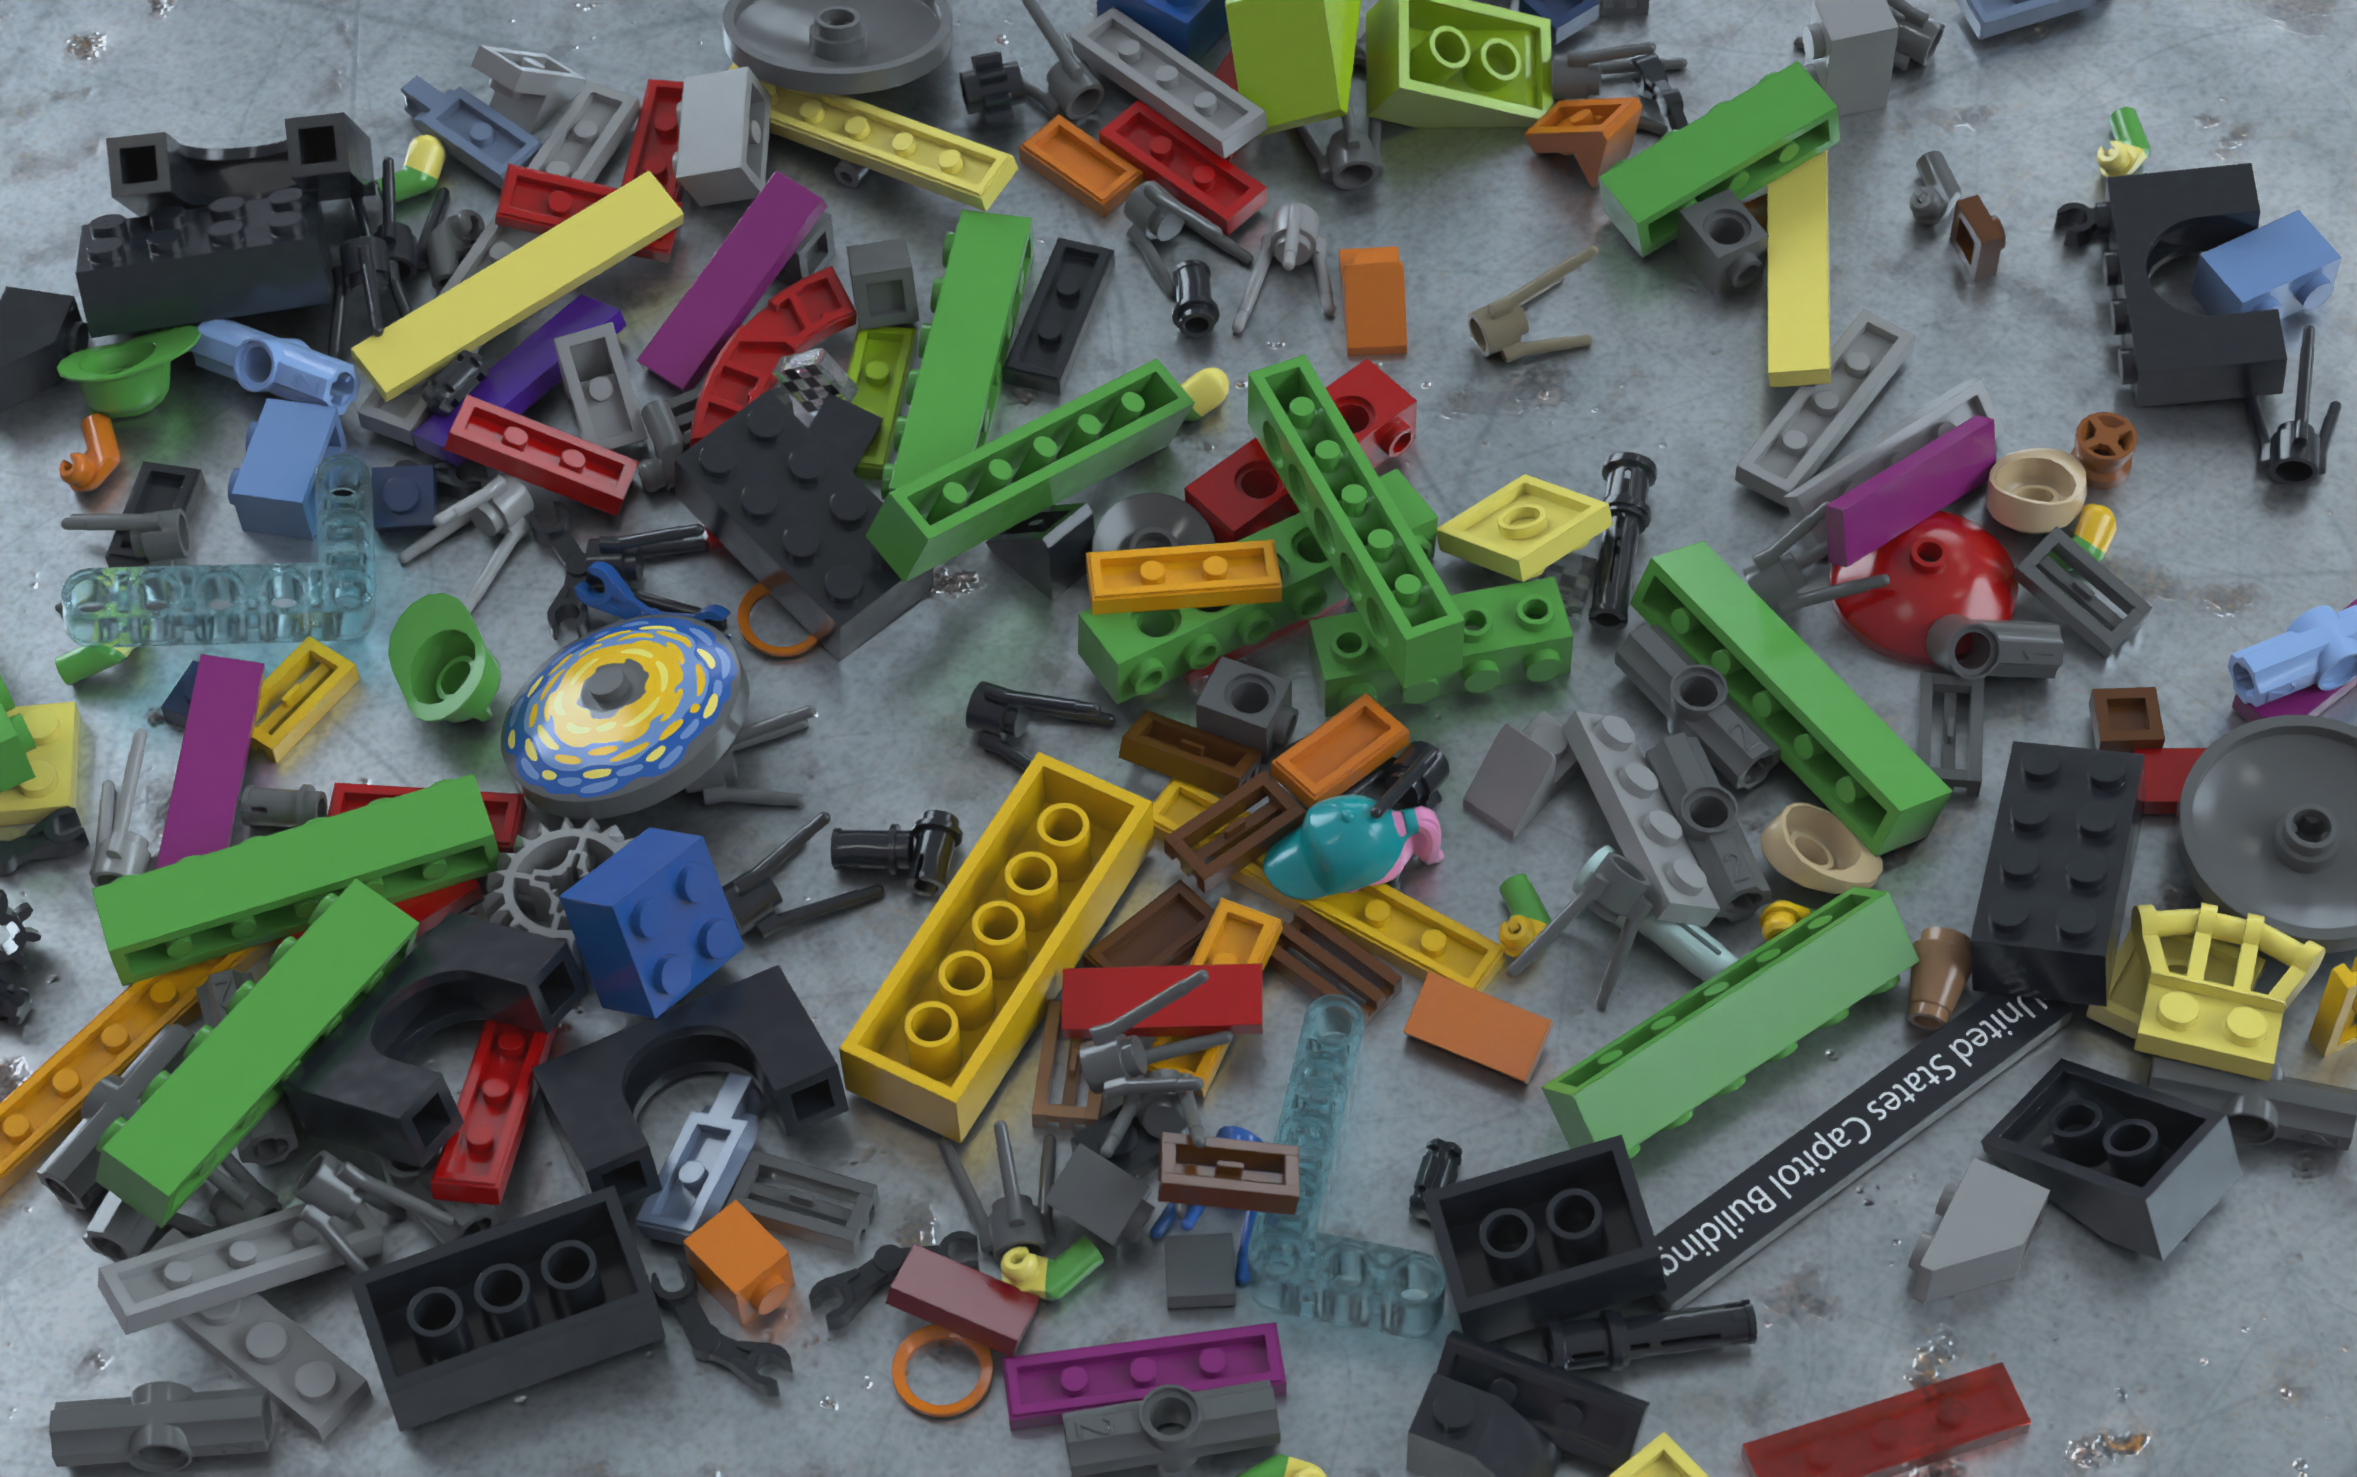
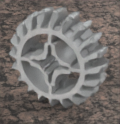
M565 817L561 830L550 832L548 828L540 823L537 830L538 838L532 841L517 835L514 844L516 854L499 852L498 871L487 873L486 887L488 894L484 896L483 908L486 918L491 923L566 941L581 976L584 978V972L588 970L559 896L635 838L624 840L623 832L619 830L616 824L601 833L599 824L592 817L582 829H575L573 823ZM523 912L536 914L538 920L551 923V928L534 923Z

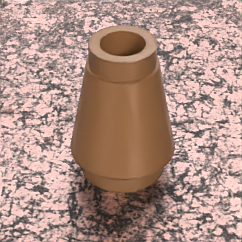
M1929 927L1922 931L1920 940L1912 944L1920 961L1911 966L1909 1012L1907 1019L1919 1028L1937 1031L1948 1023V1019L1952 1015L1972 973L1970 938L1967 935L1949 928Z

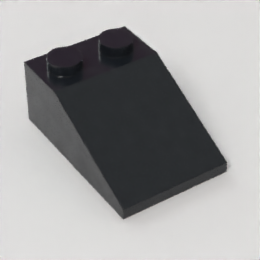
M2063 1058L1981 1140L1983 1150L2019 1177L2049 1189V1199L2105 1240L2163 1261L2242 1176L2226 1114Z

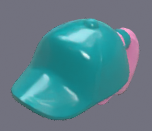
M1356 794L1331 797L1312 805L1305 815L1303 824L1271 846L1263 860V870L1267 879L1276 890L1296 900H1313L1343 892L1354 893L1363 887L1379 885L1393 880L1400 874L1413 854L1427 865L1439 863L1443 860L1444 853L1440 849L1441 827L1439 820L1433 810L1423 806L1414 809H1401L1400 811L1390 809L1381 818L1374 819L1371 817L1370 811L1378 800Z

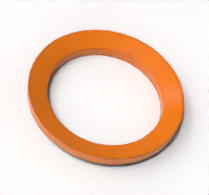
M759 582L750 588L741 599L737 611L739 631L744 640L755 650L773 657H792L809 651L819 643L818 639L812 634L801 643L788 647H778L763 642L753 633L749 624V616L754 605L771 593Z
M934 1324L924 1326L911 1333L898 1347L892 1362V1379L899 1397L911 1409L932 1417L955 1416L973 1408L986 1395L993 1378V1360L988 1347ZM953 1340L962 1343L970 1348L979 1360L981 1367L979 1381L974 1390L958 1402L948 1405L930 1404L915 1396L907 1385L905 1371L909 1359L916 1350L932 1341Z

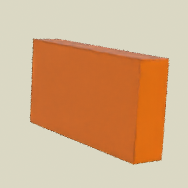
M1059 114L1019 146V160L1103 219L1125 202L1131 192L1143 183V172Z
M1365 693L1271 761V776L1307 808H1310L1317 802L1341 795L1409 745L1410 731Z
M1429 971L1403 1032L1406 1036L1528 1085L1552 1029L1553 1022L1545 1017Z

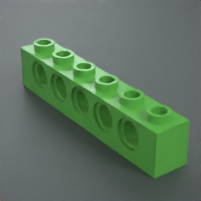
M1304 354L1249 372L1248 424L1403 689L1462 669L1465 619L1306 355Z
M1398 469L1379 476L1429 560L1434 558L1438 516ZM1301 513L1237 541L1275 540L1282 582V602L1092 615V609L1089 608L1078 613V654L1116 704L1139 694H1149L1158 689L1163 683L1193 669H1203L1213 663L1218 657L1246 644L1253 645L1259 643L1270 633L1298 620H1308L1319 614L1324 608L1349 597Z

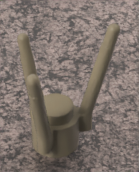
M1595 245L1587 247L1508 296L1468 313L1469 330L1479 351L1485 357L1500 352L1504 362L1508 363L1525 355L1591 345L1593 339L1588 334L1521 342V336L1529 332L1528 321L1521 306L1563 281L1566 275L1597 256L1599 253L1598 247Z

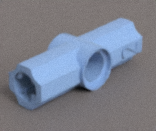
M225 318L202 322L197 327L201 337L198 343L188 350L195 358V365L235 379L248 391L270 392L294 402L337 407L339 415H344L347 407L357 400L361 379L356 376L354 365L311 350L300 339L278 338Z
M2357 604L2339 612H2335L2331 606L2327 605L2312 608L2296 618L2285 633L2231 654L2227 667L2232 677L2233 689L2244 704L2252 703L2255 707H2258L2313 684H2316L2321 690L2329 691L2339 688L2357 676Z

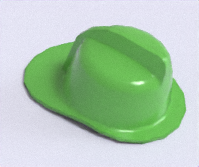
M188 325L174 326L121 343L87 348L61 360L57 366V371L61 377L78 382L90 415L102 413L109 416L110 419L137 416L151 411L163 401L170 387L171 360L184 354L197 344L201 333L197 327Z
M445 593L428 594L411 603L395 624L390 635L388 650L392 672L409 709L417 719L428 723L442 720L460 723L470 721L473 718L480 721H489L493 717L489 705L498 692L501 670L499 662L485 645L470 611L460 599Z

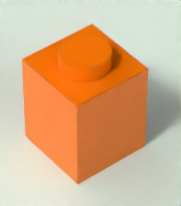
M734 1200L683 1240L687 1262L693 1268L696 1280L742 1327L759 1313L764 1315L775 1310L786 1299L790 1288L795 1285L789 1252L737 1200Z

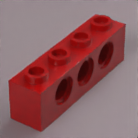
M1368 358L1326 387L1327 392L1373 468L1389 457L1394 458L1403 454L1416 438L1417 400ZM1257 437L1184 488L1185 502L1194 507L1205 518L1214 535L1215 544L1237 542L1300 513Z

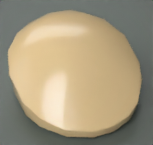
M2045 447L2030 448L2007 454L1997 460L1990 470L1985 505L1994 519L2020 533L2040 535L2051 532L2056 526L2063 528L2069 525L2082 511L2087 496L2086 471L2082 463L2074 455L2059 449Z
M1794 803L1785 807L1764 828L1760 836L1761 849L1768 862L1780 874L1802 887L1832 894H1842L1853 886L1869 889L1877 883L1883 872V861L1880 855L1876 857L1835 814L1809 803Z

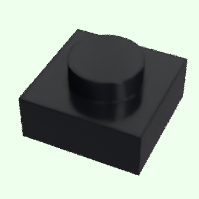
M1123 1104L1072 1137V1153L1081 1143L1101 1156L1100 1149ZM1135 1116L1114 1154L1110 1158L1105 1159L1140 1180L1159 1167L1160 1142L1145 1130L1140 1124L1138 1117Z

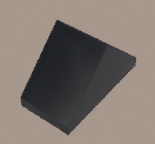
M1087 502L1053 505L997 534L985 543L994 555L1053 601L1087 574L1086 553L1092 552L1093 536H1095L1094 513Z

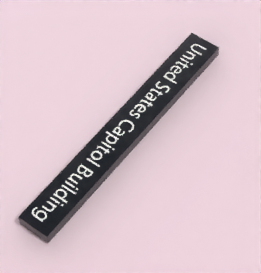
M1988 993L1655 1235L1662 1258L1667 1290L1650 1296L1664 1311L1682 1308L2071 1021L2073 1009L2063 1001Z

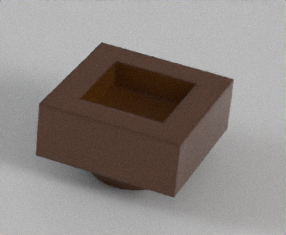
M1979 195L1957 200L1949 240L1974 282L1994 277L1997 273L2000 252L2005 248L2006 244L2003 225L1996 215L1989 214Z
M2156 687L2092 689L2089 699V710L2096 749L2133 753L2134 748H2163L2165 736Z

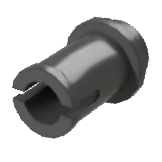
M303 784L299 790L262 788L255 785H247L241 799V806H251V811L241 812L244 826L263 825L295 828L304 825L311 819L327 817V796L324 791H316L311 784Z

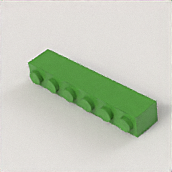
M961 210L956 233L947 232L942 253V264L946 271L944 278L935 277L933 281L930 308L931 312L934 313L932 323H923L921 327L918 355L922 362L920 370L911 369L908 376L906 403L910 405L908 416H899L896 422L894 451L898 452L895 464L887 463L884 467L881 482L882 500L886 499L889 492L988 443L1003 384L1002 369L1012 348L1034 259L1032 218Z
M1156 358L889 492L866 537L905 583L1169 446L1195 402Z
M1704 541L1650 558L1629 604L1651 626L1658 624L1697 665L1702 664L1713 667L1723 675L1727 681L1728 696L1781 749L1780 759L1876 857L1927 837L1953 791Z
M470 774L457 779H443L435 782L430 787L394 798H380L372 801L367 806L331 817H317L309 820L304 825L275 834L251 837L238 845L212 853L188 856L175 864L139 875H125L117 878L112 883L92 888V893L108 952L122 986H126L305 931L310 927L308 922L313 911L323 898L329 893L339 896L355 878L394 904L498 871L499 851L475 775Z
M356 878L339 896H336L334 893H329L313 911L308 922L310 927L298 940L293 936L287 937L273 953L267 965L269 971L256 984L248 980L236 991L227 1005L226 1013L228 1015L215 1028L207 1024L196 1033L183 1054L185 1060L172 1074L166 1070L161 1071L144 1091L140 1100L142 1106L129 1120L122 1116L118 1117L106 1129L96 1146V1150L101 1154L95 1181L162 1228L285 1094L281 1084L412 952L420 923Z
M1853 886L1546 1083L1541 1089L1570 1149L1622 1134L1629 1159H1631L1640 1151V1143L1658 1131H1668L1683 1125L1692 1118L1694 1114L1692 1109L1711 1097H1719L1735 1091L1745 1083V1075L1761 1064L1775 1062L1789 1056L1798 1047L1796 1041L1815 1029L1827 1028L1841 1022L1849 1014L1848 1007L1865 996L1877 995L1893 988L1901 979L1899 974L1920 960L1889 892Z

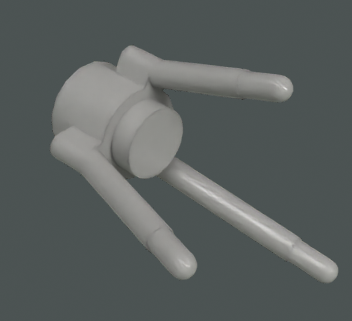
M1289 203L1280 206L1273 213L1271 233L1262 237L1259 257L1232 325L1235 333L1243 331L1274 256L1283 263V267L1287 271H1291L1297 265L1304 264L1309 258L1312 259L1323 312L1327 316L1334 314L1333 292L1326 261L1327 241L1318 236L1319 217L1317 212L1311 207L1300 203Z
M501 473L484 488L437 514L433 518V524L437 527L398 554V561L400 563L409 562L470 521L488 536H494L497 533L505 534L466 595L463 604L471 613L516 543L532 530L530 523L525 517L533 511V499L518 479L506 473Z
M141 728L134 732L113 830L115 784L111 780H106L102 784L95 855L89 871L91 882L95 887L112 883L117 878L125 875H139L156 869L160 846L153 857H151V853L148 851L149 843L147 839L140 834L128 831L147 738L146 731Z

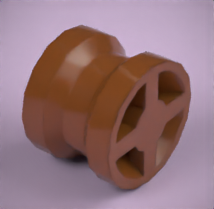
M2098 412L2088 415L2078 425L2075 433V446L2071 454L2082 463L2086 471L2087 487L2097 490L2117 488L2130 475L2132 456L2136 451L2138 434L2134 425L2125 417L2110 412Z

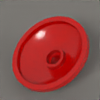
M1939 510L1848 567L1832 564L1829 578V586L1861 578L1887 574L1890 577L1889 585L1868 590V592L1831 600L1842 624L1862 644L1888 658L1918 665H1936L1929 657L1926 649L1928 631L1935 621L1950 614H1959L1971 619L2012 620L2018 598V582L2011 577L2015 567L2001 543L1977 523L1944 510ZM1922 559L1932 560L1934 562H1927ZM1971 633L1963 635L1958 640L1955 647V658L1957 661L1965 658L1971 651L1973 644Z

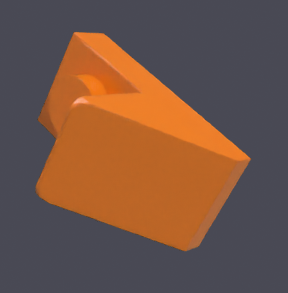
M1638 97L1559 100L1524 135L1534 153L1560 152L1562 155L1574 154L1590 186L1596 188L1600 185L1599 176L1608 172L1615 163L1627 159L1643 106Z
M1398 246L1339 249V272L1347 356L1407 353L1404 264L1399 260Z

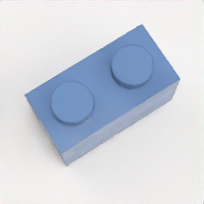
M2297 210L2200 254L2191 294L2209 315L2278 309L2281 320L2304 308L2307 310L2317 308L2331 296L2342 257L2300 210Z
M271 398L266 399L259 420L252 421L248 427L246 455L241 468H235L232 471L228 483V500L231 505H235L242 531L307 540L314 539L328 500L327 491L334 483L347 447L337 407Z

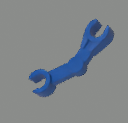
M596 561L587 568L588 572L603 581L605 585L604 593L595 591L584 580L574 587L577 598L583 604L619 616L623 620L648 615H678L705 622V619L723 621L731 614L724 606L717 604L708 605L697 614L661 612L656 608H649L634 597L633 592L618 571L606 562ZM725 635L728 640L732 638L731 635Z

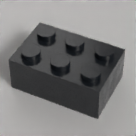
M1622 1134L1422 1192L1463 1334L1490 1342L1541 1327L1542 1319L1555 1316L1558 1321H1562L1667 1290L1661 1254Z

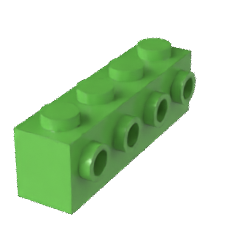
M1796 61L1779 72H1772L1764 76L1757 85L1730 101H1722L1716 104L1706 115L1682 129L1668 132L1656 144L1634 157L1615 163L1608 172L1599 176L1604 212L1643 258L1676 238L1680 210L1729 188L1739 200H1742L1839 143L1838 107L1805 68Z
M1555 576L1450 595L1465 619L1462 669L1403 689L1359 612L1309 620V661L1324 716H1335L1365 693L1382 707L1402 703L1421 704L1435 697L1468 691L1481 693L1489 691L1496 686L1529 680L1542 682L1550 680L1557 675L1570 673L1574 636Z

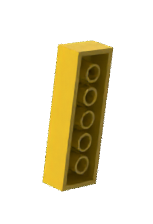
M1038 751L840 1046L839 1053L845 1090L961 1144L1046 1013L1049 999L1054 1000L1061 990L1063 969L1075 968L1154 846L1152 801Z

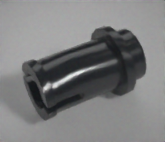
M1186 260L1177 264L1175 267L1176 271L1172 273L1177 301L1172 310V319L1184 335L1202 337L1214 329L1215 324L1219 320L1220 312L1217 303L1212 300L1210 267L1200 260Z
M928 810L922 813L921 819L913 823L912 832L916 839L910 873L906 879V886L918 895L934 897V893L942 896L948 887L947 879L954 847L962 843L963 832L959 828V819L953 814L942 810Z
M891 824L889 830H842V828H834L830 848L832 867H834V870H841L842 868L889 869L891 875H899L901 869L911 868L915 849L912 830H901L899 824Z

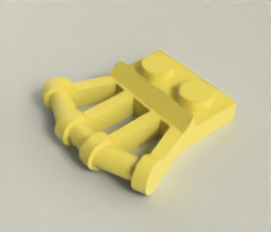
M2203 902L2200 908L2156 911L2152 904L2135 905L2131 914L2132 934L2147 988L2134 1050L2269 1081L2274 1067L2283 1013L2316 973L2326 949L2311 940L2303 944L2264 923L2265 916L2248 913L2247 919L2217 913L2218 906ZM2194 935L2186 976L2169 972L2159 937ZM2211 939L2240 945L2232 986L2203 980ZM2258 950L2290 967L2268 995L2251 991Z

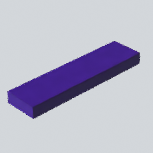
M580 294L491 367L485 380L481 381L478 378L479 386L470 396L521 415L562 381L553 339L613 322L617 335L627 326L621 310ZM463 402L457 407L451 404L454 410L448 416L435 413L411 433L419 450L455 466H459L467 459L444 450L448 434Z

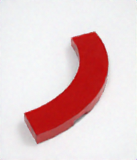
M833 266L809 275L780 291L768 300V305L758 312L746 325H741L719 352L705 378L695 407L690 434V447L767 390L771 391L784 374V371L817 343L834 333L856 324L857 312ZM704 526L703 537L707 540L709 551L724 547Z

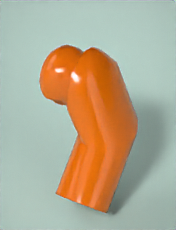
M102 413L89 415L81 423L87 451L84 454L79 452L71 453L70 459L73 461V464L64 459L60 464L59 474L62 481L69 484L71 489L76 492L83 493L96 490L119 465L121 460L111 419Z

